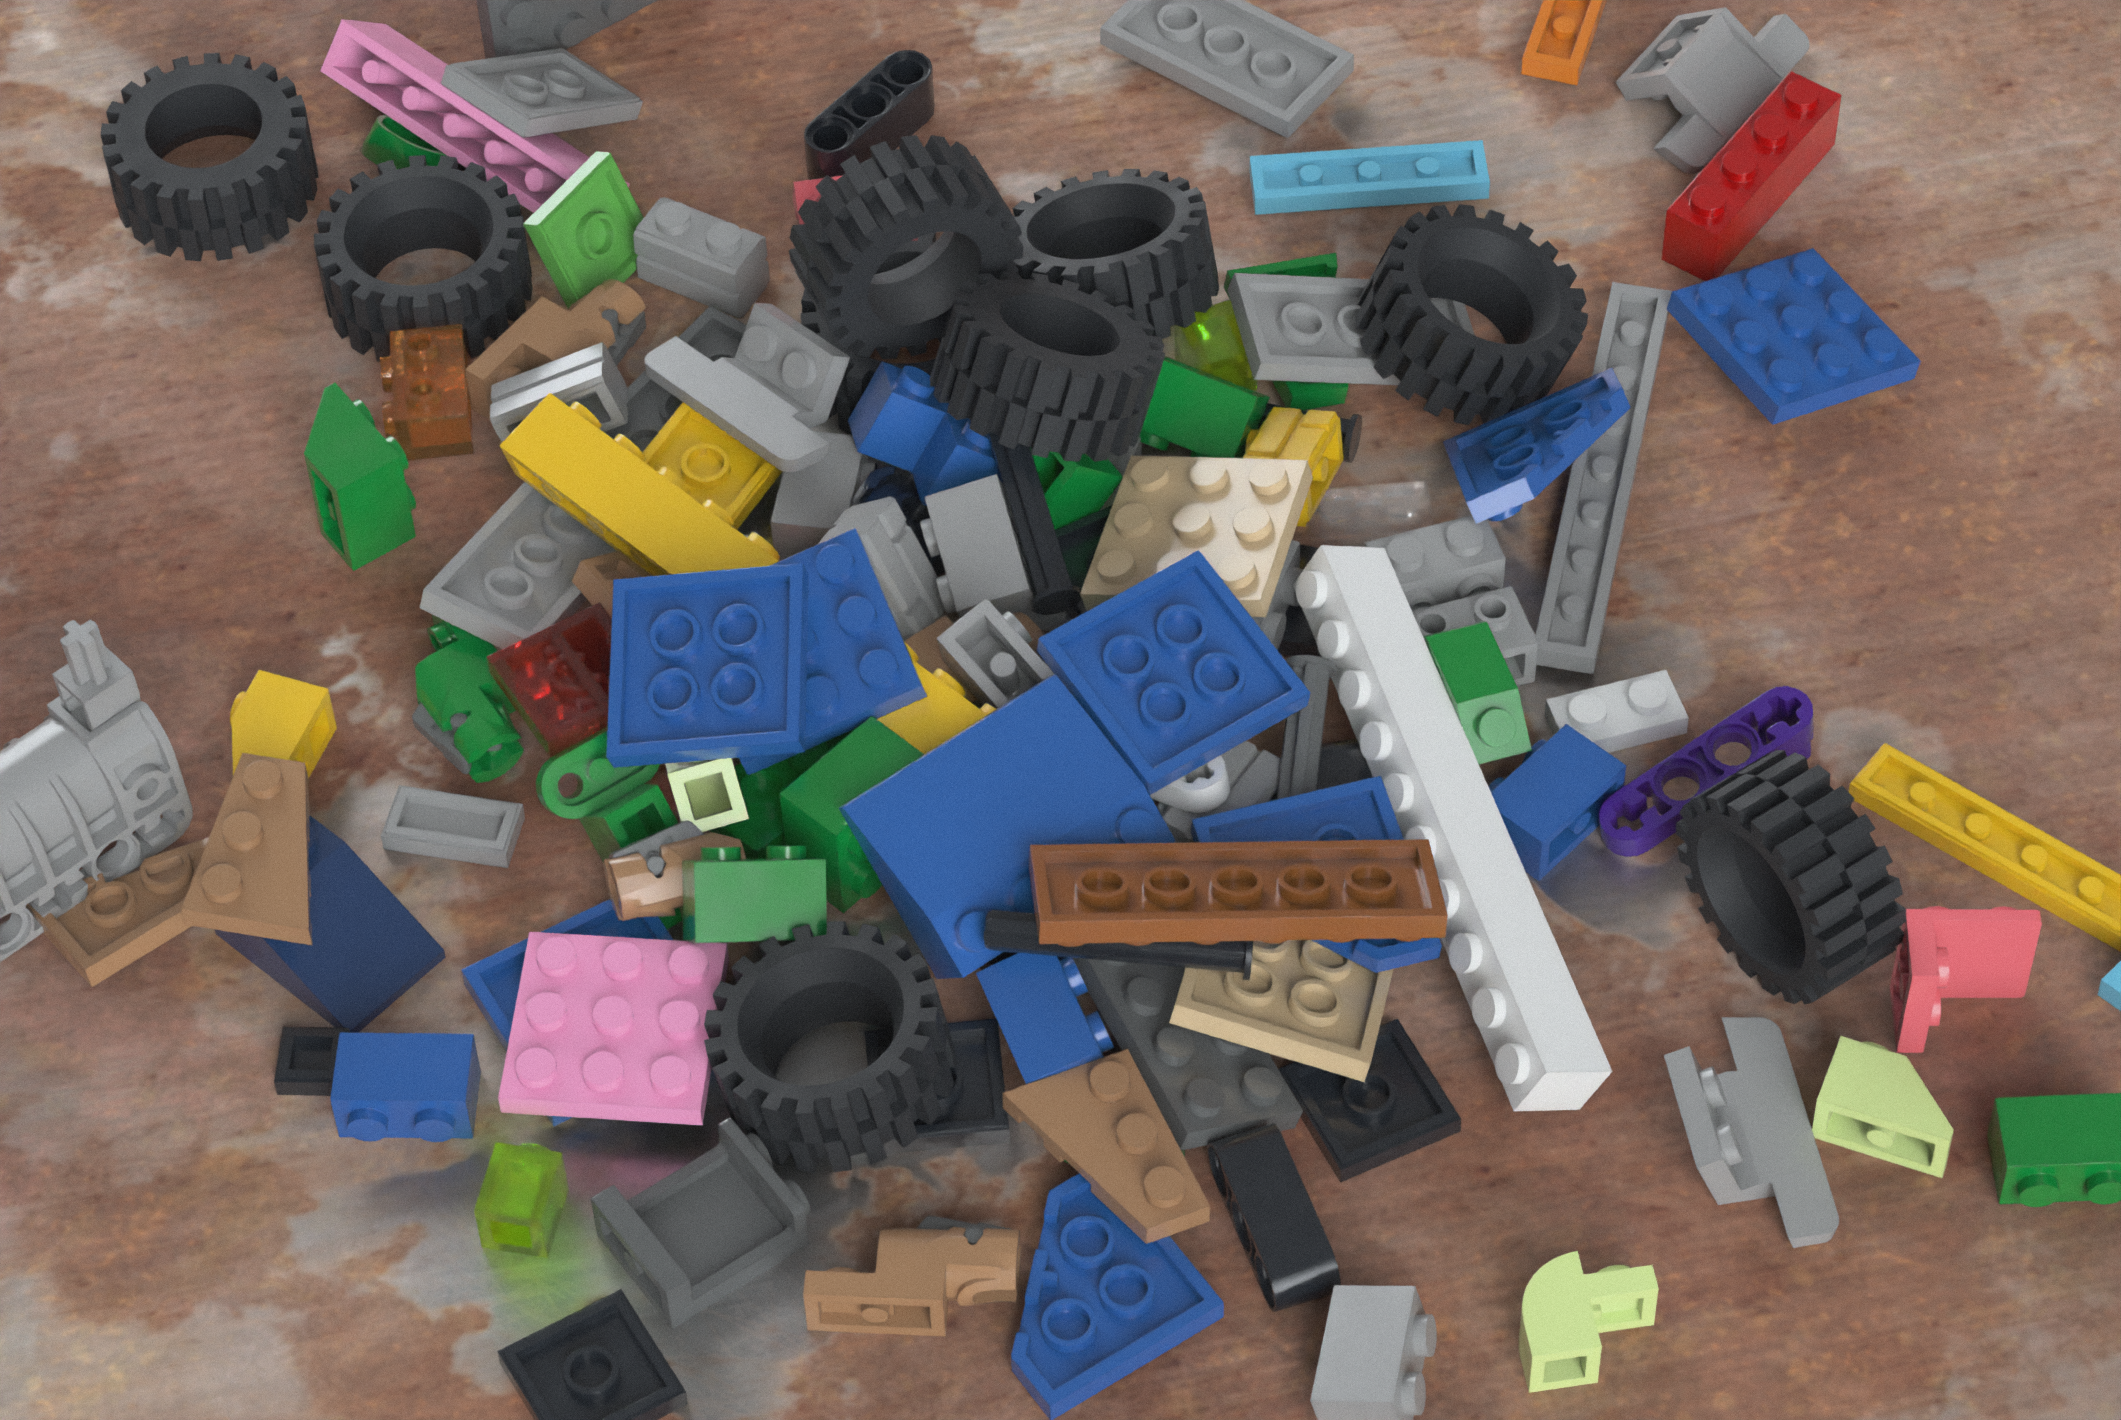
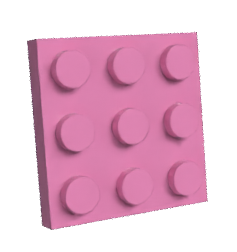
M529 932L498 1096L501 1113L703 1125L712 1068L704 1040L709 1039L704 1023L707 1010L718 1011L713 993L720 981L725 982L729 961L727 944Z

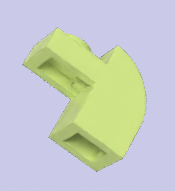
M732 758L665 764L681 822L690 821L702 832L749 819Z
M1578 1251L1552 1259L1533 1275L1523 1296L1519 1332V1353L1529 1393L1598 1383L1602 1350L1599 1333L1654 1325L1659 1288L1653 1265L1633 1268L1625 1265H1613L1605 1267L1597 1273L1583 1274Z

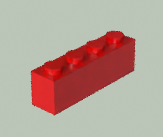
M1791 71L1666 210L1661 260L1704 281L1718 278L1835 145L1842 95Z

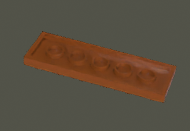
M1429 839L1030 845L1029 871L1039 944H1058L1065 947H1076L1085 943H1126L1134 946H1144L1153 942H1194L1202 945H1211L1220 941H1262L1278 944L1287 940H1329L1345 943L1355 939H1397L1411 942L1422 938H1446L1448 914Z

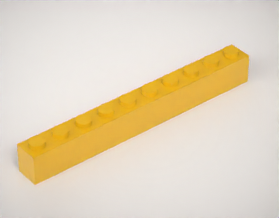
M549 392L499 445L516 476L615 550L623 553L651 576L762 567L779 562L780 555L768 541L755 532L746 537L733 528L735 525L733 519L717 503L710 499H707L703 504L699 503L689 495L690 489L677 474L665 466H662L658 471L644 462L646 458L642 451L631 440L622 434H617L612 439L600 430L602 425L599 420L579 402L574 401L569 407ZM906 644L927 697L884 715L877 720L920 752L926 754L992 713L996 708L985 703L979 709L964 698L966 695L965 690L947 672L937 668L932 674L917 663L919 660L917 654Z

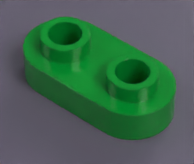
M608 726L549 758L538 772L536 792L539 801L549 812L567 819H579L588 816L648 782L655 775L660 764L613 768L606 757ZM566 773H573L577 779V788L572 795L563 797L558 790L559 779Z

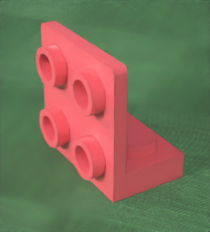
M1931 906L1924 909H1906V922L1901 927L1905 935L1902 943L1897 947L1890 983L1896 1053L1924 1052L1929 1026H1939L1941 998L2024 997L2042 926L2040 911L2017 910L2005 906L1992 909H1948L1941 906Z

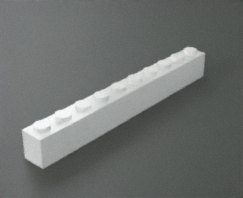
M1321 545L1293 584L1298 603L1302 607L1314 635L1319 653L1323 658L1329 659L1337 665V674L1331 678L1338 692L1340 703L1346 711L1359 742L1361 753L1367 761L1372 776L1382 777L1404 840L1429 839L1448 914L1446 938H1441L1449 956L1451 967L1457 975L1470 1006L1473 1019L1481 1032L1494 1063L1496 1074L1502 1082L1513 1111L1580 1110L1611 1074L1612 1069L1385 548Z

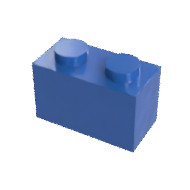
M1565 724L1548 741L1545 739L1537 741L1531 747L1532 751L1527 752L1522 764L1506 779L1503 777L1495 779L1488 786L1525 872L1537 881H1540L1600 825L1599 811L1603 802L1624 787L1626 765L1568 724Z
M1017 953L976 973L1026 1084L1103 1058V1052L1114 1048L1098 1011L1085 1016L1077 997L1087 993L1088 989L1072 957L1059 960L1058 956Z
M339 1032L330 1097L339 1137H353L368 1142L378 1141L383 1138H421L430 1142H444L451 1138L473 1139L481 1076L474 1034Z

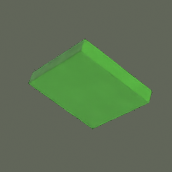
M596 151L523 225L567 308L590 293L603 281L614 279L624 283L637 270L636 258L638 254H635L633 234L644 217L611 153Z

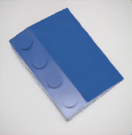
M1056 674L1044 679L839 807L840 812L936 979L964 978L1004 952L989 950L984 945V927L988 912L998 910L1035 914L1029 871L1030 845L1174 843L1176 841L1145 785Z

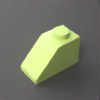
M1840 1036L1817 1098L1812 1126L1814 1138L1942 1178L1947 1165L1954 1129L1907 1056L1889 1051L1884 1046L1874 1042H1859Z

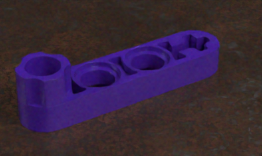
M1789 686L1775 687L1764 692L1609 796L1603 802L1599 811L1601 839L1606 848L1614 854L1624 857L1638 856L1649 851L1676 833V823L1683 819L1679 812L1683 805L1690 802V799L1767 753L1769 755L1775 750H1785L1787 757L1793 753H1798L1808 759L1811 756V740L1813 739L1814 731L1813 706L1808 696L1799 689ZM1737 742L1749 748L1751 754L1745 762L1729 766L1718 761L1715 757V752L1721 745ZM1686 777L1695 781L1699 789L1693 797L1677 801L1666 796L1663 792V787L1671 779ZM1647 797H1651L1654 804L1649 809L1647 807ZM1624 816L1632 822L1640 818V829L1633 831L1628 826L1618 829L1617 819Z

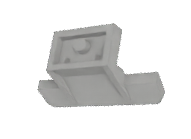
M1726 7L1677 15L1616 81V84L1626 101L1652 97L1653 100L1670 98L1674 107L1683 116L1653 149L1681 171L1695 174L1701 171L1809 49V39L1787 14L1773 16L1755 37L1749 33Z
M754 303L735 358L722 357L713 362L685 341L675 336L645 356V372L652 381L777 469L785 472H796L826 458L831 443L810 428L827 422L850 356L773 304Z
M1721 1017L1737 1071H1726L1717 1075L1713 1066L1702 1070L1690 1046L1664 1055L1696 1167L1718 1205L1776 1196L1786 1233L1793 1248L1826 1243L1832 1239L1839 1225V1215L1782 1032L1776 1023L1767 1018Z

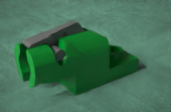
M432 614L433 626L427 628V633L435 652L420 661L415 667L419 706L412 715L413 725L463 774H469L476 783L489 782L510 770L520 759L524 748L518 742V739L522 737L515 729L509 714L519 710L512 669L493 644Z

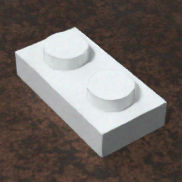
M1667 670L1546 699L1545 717L1553 735L1565 724H1568L1608 753L1687 733L1689 717Z

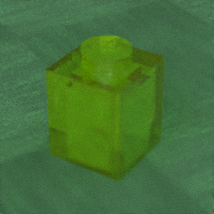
M1231 300L1213 304L1206 313L1194 311L1196 321L1185 329L1175 325L1174 357L1176 360L1251 390H1257L1258 380L1253 379Z
M495 1143L474 1209L483 1248L548 1258L569 1191L562 1152L551 1151L542 1145L534 1143H524L519 1146Z

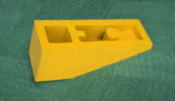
M258 670L247 691H242L236 696L230 712L233 775L242 753L303 762L305 763L309 779L337 729L328 688Z

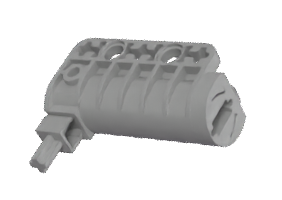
M72 620L63 626L66 636L61 638L60 642L68 664L52 674L60 696L47 704L49 715L44 718L43 723L22 737L13 738L4 744L3 750L0 751V919L11 913L10 919L0 925V962L44 932L41 924L26 908L27 904L42 917L52 913L57 919L87 897L88 884L83 879L92 877L98 881L97 875L102 873L105 881L111 882L115 878L129 874L138 868L145 858L158 854L180 838L189 827L193 816L192 805L173 747L163 727L147 703L141 701L133 671L104 646L99 628L92 620L87 621L81 626L75 620ZM117 840L115 847L98 858L105 847Z

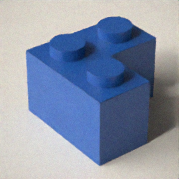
M882 361L848 419L857 452L912 472L921 503L927 506L925 496L997 474L1001 481L988 435L981 436L969 429L971 424L969 418L956 420L947 412L949 403H939L933 395L935 387L930 386L931 376L913 366H905L901 369Z

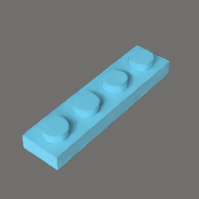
M1483 140L1250 156L1249 159L1255 215L1489 199L1490 180Z

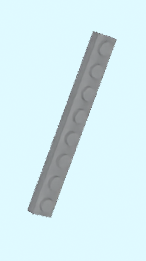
M1612 282L1592 376L1613 368L1631 408L1573 462L1535 634L1538 641L1536 665L1594 674L1669 315L1667 306L1672 291Z

